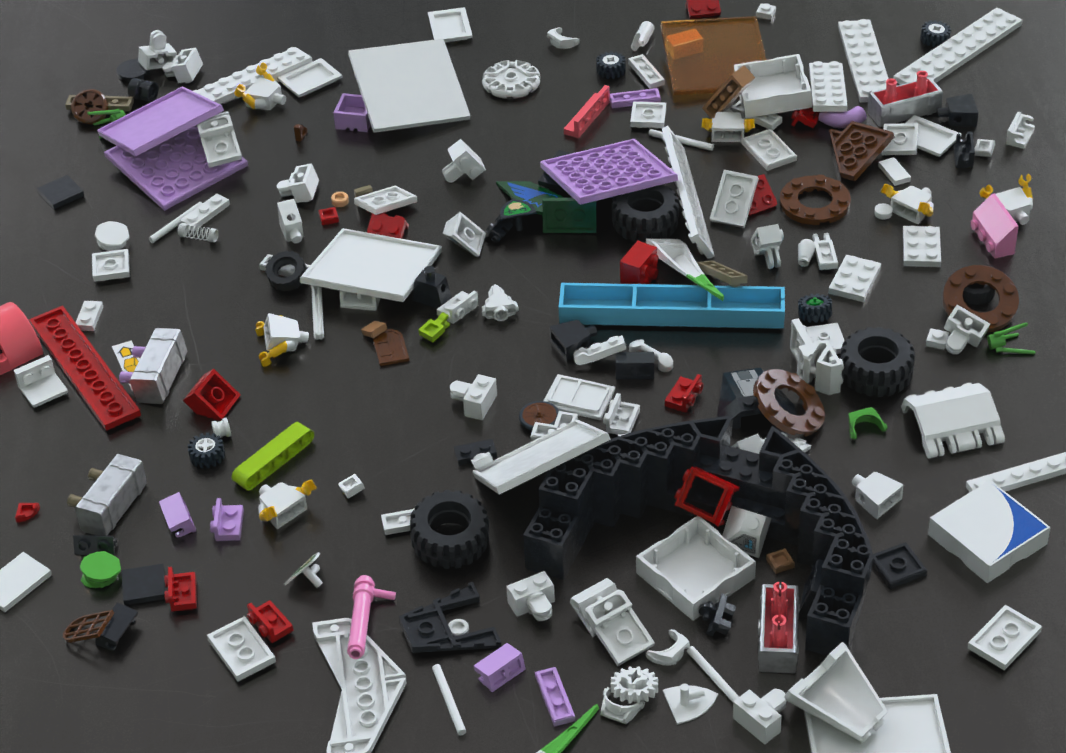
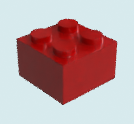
M637 241L620 261V284H650L653 279L655 280L659 272L657 269L659 258L657 247Z

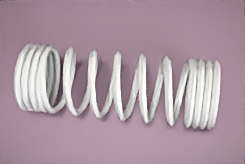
M181 223L178 227L179 237L202 240L206 234L208 242L215 243L218 239V230L214 228L206 230L205 227L202 229L199 226L197 229L196 225L194 227L190 225L188 229V224Z

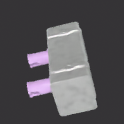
M155 328L146 347H133V358H140L134 372L121 371L119 380L121 384H131L138 403L163 404L168 396L169 389L187 353L181 330Z

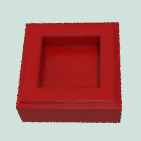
M336 207L318 210L322 225L339 222Z

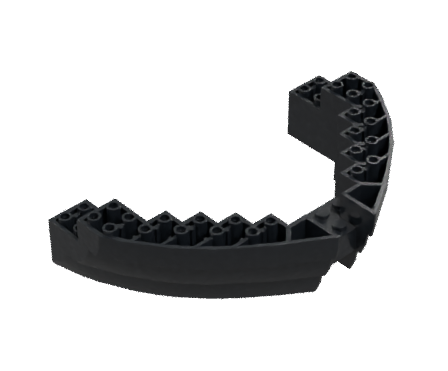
M733 416L678 422L631 432L612 438L550 469L540 485L539 508L523 534L525 567L538 573L545 571L548 576L562 580L565 579L594 523L614 528L621 514L641 519L647 505L693 518L697 515L675 506V495L677 490L682 488L684 484L683 476L687 469L690 470L691 467L696 466L739 486V491L734 492L730 501L732 506L771 518L766 538L798 546L797 562L812 566V569L818 559L824 561L821 572V585L807 615L805 650L828 656L829 653L843 642L850 651L873 565L874 556L869 539L855 509L839 486L804 451L774 426L771 427L759 454L730 446ZM696 476L685 502L714 515L724 489ZM730 509L726 511L723 517L725 523L722 526L726 525Z

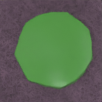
M106 551L87 555L83 558L80 565V570L83 573L81 582L89 588H103L114 583L117 575L121 572L119 559Z

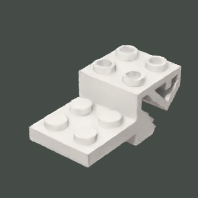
M228 111L219 113L197 124L209 168L242 159Z
M799 318L791 320L790 349L798 361L797 374L807 384L815 378V390L827 395L840 393L841 384L843 383L841 374L844 364L842 359H839L836 355L835 347L831 346L828 339L814 342L813 338L809 337L806 326L802 325Z
M608 578L571 598L570 604L591 636H598L617 666L654 646L655 642L631 608L632 603L624 591L617 590L615 583Z

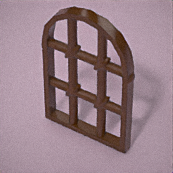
M108 610L77 618L65 629L63 633L64 640L72 643L100 637L114 615V611ZM95 618L93 621L86 622L88 619ZM103 622L101 626L94 628L97 623ZM91 625L90 628L81 630L82 627ZM78 627L77 631L70 632L72 628ZM86 633V634L83 635V636H78V637H77V635H79V634Z

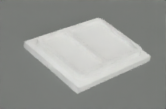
M465 7L428 12L434 40L444 39V42H452L473 38Z
M320 58L279 76L278 80L296 96L302 97L343 78V76Z
M914 115L906 122L919 123L917 148L940 157L956 141L958 132Z
M557 374L544 401L554 404L559 411L601 420L615 392V387Z

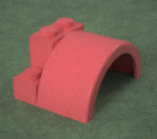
M12 302L0 306V348L3 352L0 353V375L43 354L42 346L31 323L22 310Z

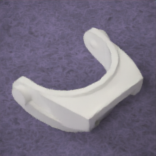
M560 27L547 32L551 45L556 48L568 49L580 43L578 38L560 35L562 33V28Z
M671 629L668 632L669 636L677 642L669 649L663 651L648 650L646 657L656 664L674 665L683 657L684 649L689 648L690 643L685 636Z
M607 687L603 691L604 698L600 715L627 724L636 716L640 709L644 708L645 702L641 700L640 704L636 703L630 706L614 704L608 699L611 688Z

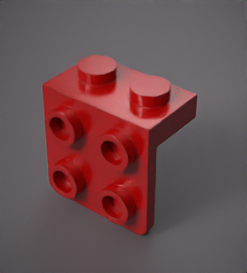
M764 174L758 176L759 180L748 216L774 208L777 205V200Z

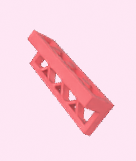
M604 85L598 93L593 94L564 128L565 135L580 138L610 103L609 86Z

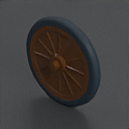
M535 401L528 403L521 409L519 420L529 430H533L535 422L554 425L559 410L550 402Z

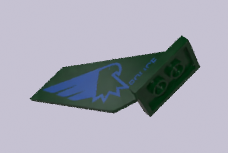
M496 181V185L511 199L528 202L533 205L536 214L543 215V233L597 232L596 201L580 205L574 198H565L531 181Z

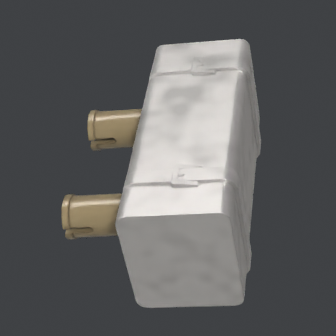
M117 454L104 471L95 468L90 469L88 473L89 480H93L95 483L83 497L71 494L67 500L68 506L75 508L81 531L97 536H107L115 528L116 523L135 498L141 494L142 489L147 484L143 462L139 459Z

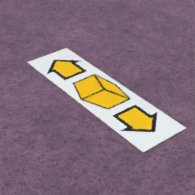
M132 340L112 346L124 372H134L140 358H133L132 349L134 345Z

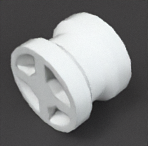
M223 418L220 422H211L213 433L216 434V437L218 435L220 437L231 436L227 418Z

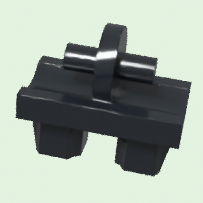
M721 594L719 602L713 605L712 601L700 605L699 614L703 617V620L709 621L710 619L707 635L713 636L715 631L726 635L730 630L732 622L723 619L722 616L731 619L736 606L726 602L728 596L725 594Z

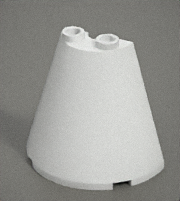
M843 642L829 653L820 666L805 679L799 680L784 696L788 702L854 737L862 744L872 735L869 732L872 728L877 731L884 724L885 721L882 718L888 712Z

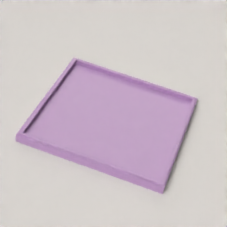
M182 86L98 129L97 132L99 136L137 156L224 111L222 105Z

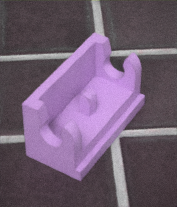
M179 492L159 501L170 531L173 532L183 528L175 533L176 537L196 532L187 505Z
M508 643L474 665L475 671L481 675L478 680L489 688L491 692H494L526 669L522 653Z

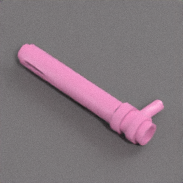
M367 575L360 576L354 584V605L347 648L348 655L353 659L361 658L365 652L370 606L373 598L395 600L396 592L375 589V582Z

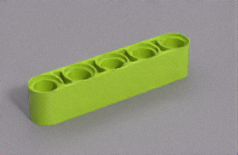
M299 422L293 423L240 464L232 473V481L248 491L252 490L307 447L314 438V431Z

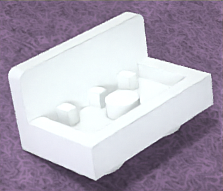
M616 393L614 400L610 401L609 412L604 415L603 424L606 425V432L616 435L631 433L640 412V405L621 402V394Z

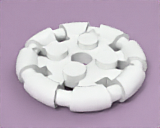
M506 60L495 63L493 67L490 66L482 76V84L488 93L492 92L493 96L504 99L513 97L515 99L527 96L529 92H534L540 84L541 76L538 69L531 66L530 63L516 60V62Z

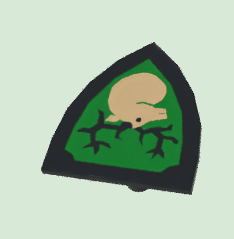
M517 199L508 201L500 210L501 220L515 219L517 231L523 230L521 216L536 214L533 205Z

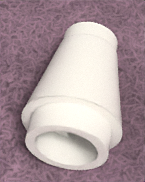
M803 239L798 244V264L805 267L809 265L816 249L815 243L812 240Z

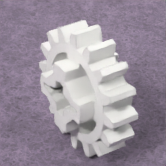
M630 666L628 670L622 668L620 673L615 672L614 677H611V693H614L615 698L620 697L621 702L628 700V704L632 702L640 704L641 700L648 702L649 697L654 698L655 693H658V677H655L654 672L649 673V669L641 670L639 666L637 668Z

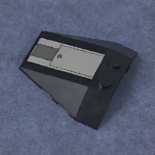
M761 367L723 373L717 417L733 416L732 429L741 428V417L762 414L758 408V399L753 395L754 383L764 372ZM776 388L774 394L778 404L785 411L798 416L794 404L781 389Z

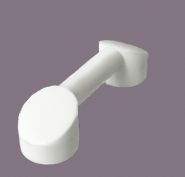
M642 339L635 340L629 344V352H654V358L658 360V369L660 371L669 372L673 369V359L669 354L660 353L644 344Z

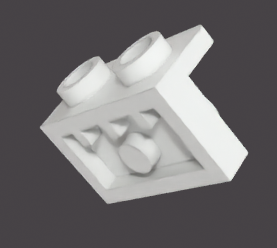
M461 291L437 309V315L439 316L442 312L448 314L449 318L447 321L454 324L478 306V293L473 291L467 294Z

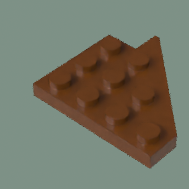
M851 121L843 131L830 129L829 132L841 177L856 181L895 138L894 133Z

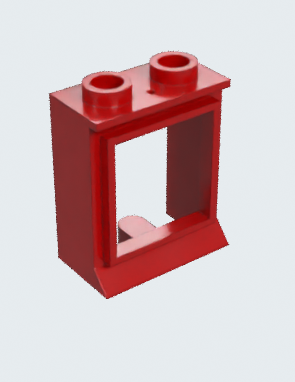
M696 466L691 467L690 470L687 469L683 476L684 484L682 488L677 490L675 495V506L683 508L717 526L724 525L725 520H723V517L732 506L730 501L734 492L739 491L740 487ZM696 476L724 489L714 515L685 502Z

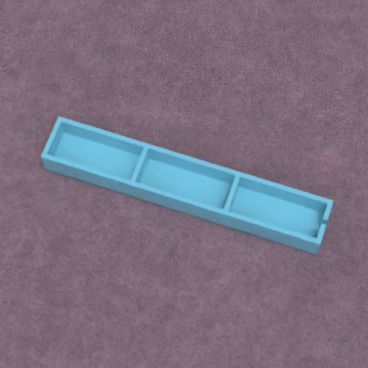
M561 283L559 324L579 320L585 325L784 328L785 287L715 286L724 295V300L722 301L699 285Z

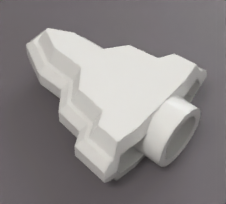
M494 284V286H491L488 292L489 298L485 300V305L482 306V316L487 319L495 318L497 321H504L509 316L515 315L519 311L517 302L513 301L510 296H507L498 285Z

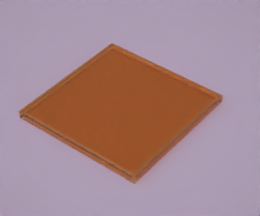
M756 16L660 22L673 95L716 93L734 73L733 65L766 60Z

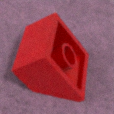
M213 368L199 379L183 402L196 414L221 421L241 394Z

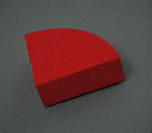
M19 503L15 516L16 522H23L34 517L40 509L39 503Z

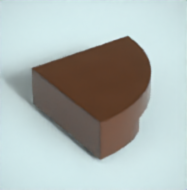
M301 124L294 126L295 140L300 142L308 133L307 127Z

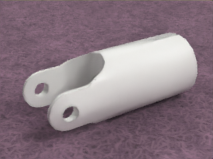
M644 21L641 23L631 44L633 51H637L640 46L644 47L648 43L654 31V25L651 22Z

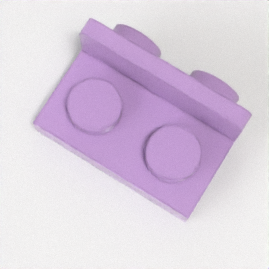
M217 498L216 506L212 507L214 521L210 522V531L214 533L216 541L240 540L244 513L243 505L223 506L221 498Z

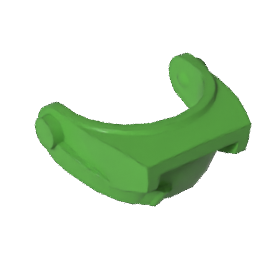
M872 407L854 411L848 415L850 438L853 440L857 439L854 426L859 422H871L876 424L882 432L887 430L886 423L884 424L879 414Z

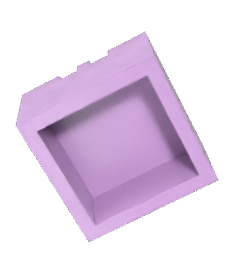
M343 93L333 112L335 129L346 130L350 128L353 131L354 128H357L358 131L368 132L371 123L362 95Z

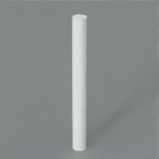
M649 130V136L661 139L664 136L661 131ZM675 135L681 144L713 151L714 144Z
M198 202L150 236L149 241L154 243L181 224L180 220L203 203Z
M693 646L687 649V653L732 702L739 698L736 692Z
M436 664L432 667L456 731L458 735H464L466 733L465 726L441 666Z

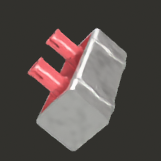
M926 71L917 72V81L898 86L896 79L890 78L886 80V89L869 93L867 112L879 127H883L884 124H894L909 120L914 115L919 117L931 115L936 112L937 107H942L943 91L931 77L927 78L928 73Z
M776 582L774 585H762L760 620H758V636H760L758 661L760 672L796 673L799 654L797 639L800 607L798 586L786 585L784 582H781V585H779V582Z

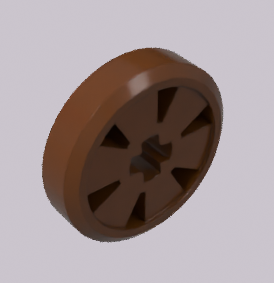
M95 89L81 91L74 97L71 104V111L74 117L85 125H93V123L103 120L107 115H88V112L105 111L109 108L105 96Z

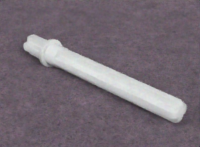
M311 285L314 338L322 340L324 338L322 287Z

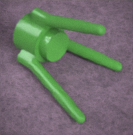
M119 108L87 113L88 115L112 114L110 118L93 123L94 126L110 121L114 122L126 115Z
M1026 322L987 336L989 349H995L996 353H1036L1032 350L1002 347L1006 345V339L1019 336V333H1007L1026 327L1028 325Z

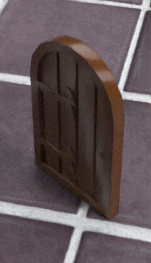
M386 329V331L374 338V346L380 366L409 361L401 332L394 329Z

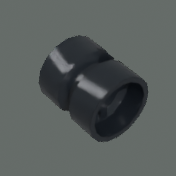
M133 78L128 85V96L133 97L135 100L151 103L156 100L159 88L156 82Z

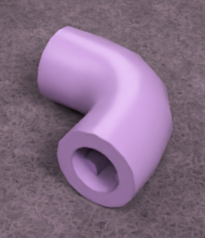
M856 106L847 112H820L818 118L819 121L826 125L843 129L851 121L864 122L867 116L862 107Z

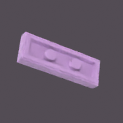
M658 88L610 94L611 108L633 106V102L661 103V97Z
M556 667L535 672L536 681L554 727L574 722L575 715Z

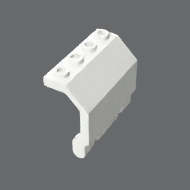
M966 383L957 388L947 387L938 392L932 390L918 396L916 394L909 395L901 405L903 413H907L909 407L914 411L922 434L923 448L928 459L945 454L943 441H946L951 454L956 453V451L962 452L981 448L982 440L980 433L984 434L989 446L1005 442L1000 418L991 393L980 383Z

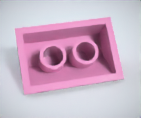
M991 194L973 212L970 225L972 230H975L979 240L986 246L987 251L995 259L1015 254L1018 224L996 194Z

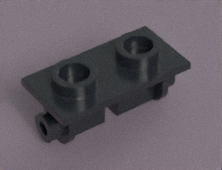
M499 214L495 220L496 223H491L485 231L487 235L484 240L490 237L493 242H499L515 226V219L501 220Z
M73 535L74 554L89 555L95 552L106 551L115 556L114 546H117L118 540L114 536Z

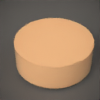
M345 192L334 193L331 196L332 205L335 207L346 206L349 203L348 194Z

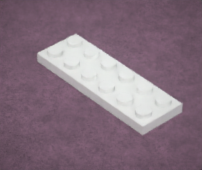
M820 61L809 63L813 112H847L842 63L836 61L830 63H822Z

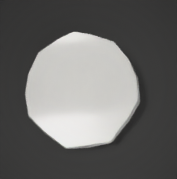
M108 221L97 226L95 237L100 248L107 251L121 250L126 245V241L129 239V232L126 225Z

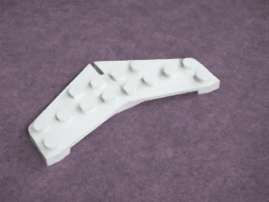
M350 618L312 623L314 637L342 689L331 739L328 741L327 753H371L407 684L405 673L368 635L366 637L364 655L359 659H353L348 655L347 648L352 620Z

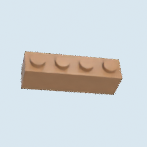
M743 65L725 81L702 109L711 119L715 118L717 112H723L725 109H728L755 79L754 75Z

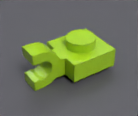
M442 312L435 321L432 319L428 320L418 329L419 335L434 342L450 326V323L446 321L449 315Z

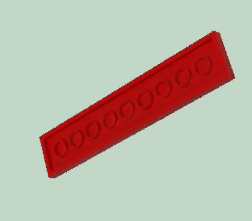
M64 306L29 319L36 334L106 431L141 416L138 406Z

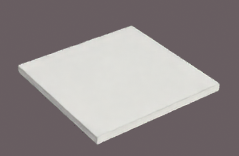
M444 39L349 50L348 55L374 133L470 120V113Z
M343 228L300 277V283L404 302L414 289L416 277L425 267L431 266L442 252V246Z
M575 420L493 460L490 464L473 470L472 473L477 480L496 493L501 494L611 439L607 432L580 420Z
M937 694L880 698L888 711L882 718L885 722L877 731L872 728L869 731L872 735L863 744L854 737L804 711L811 753H951Z

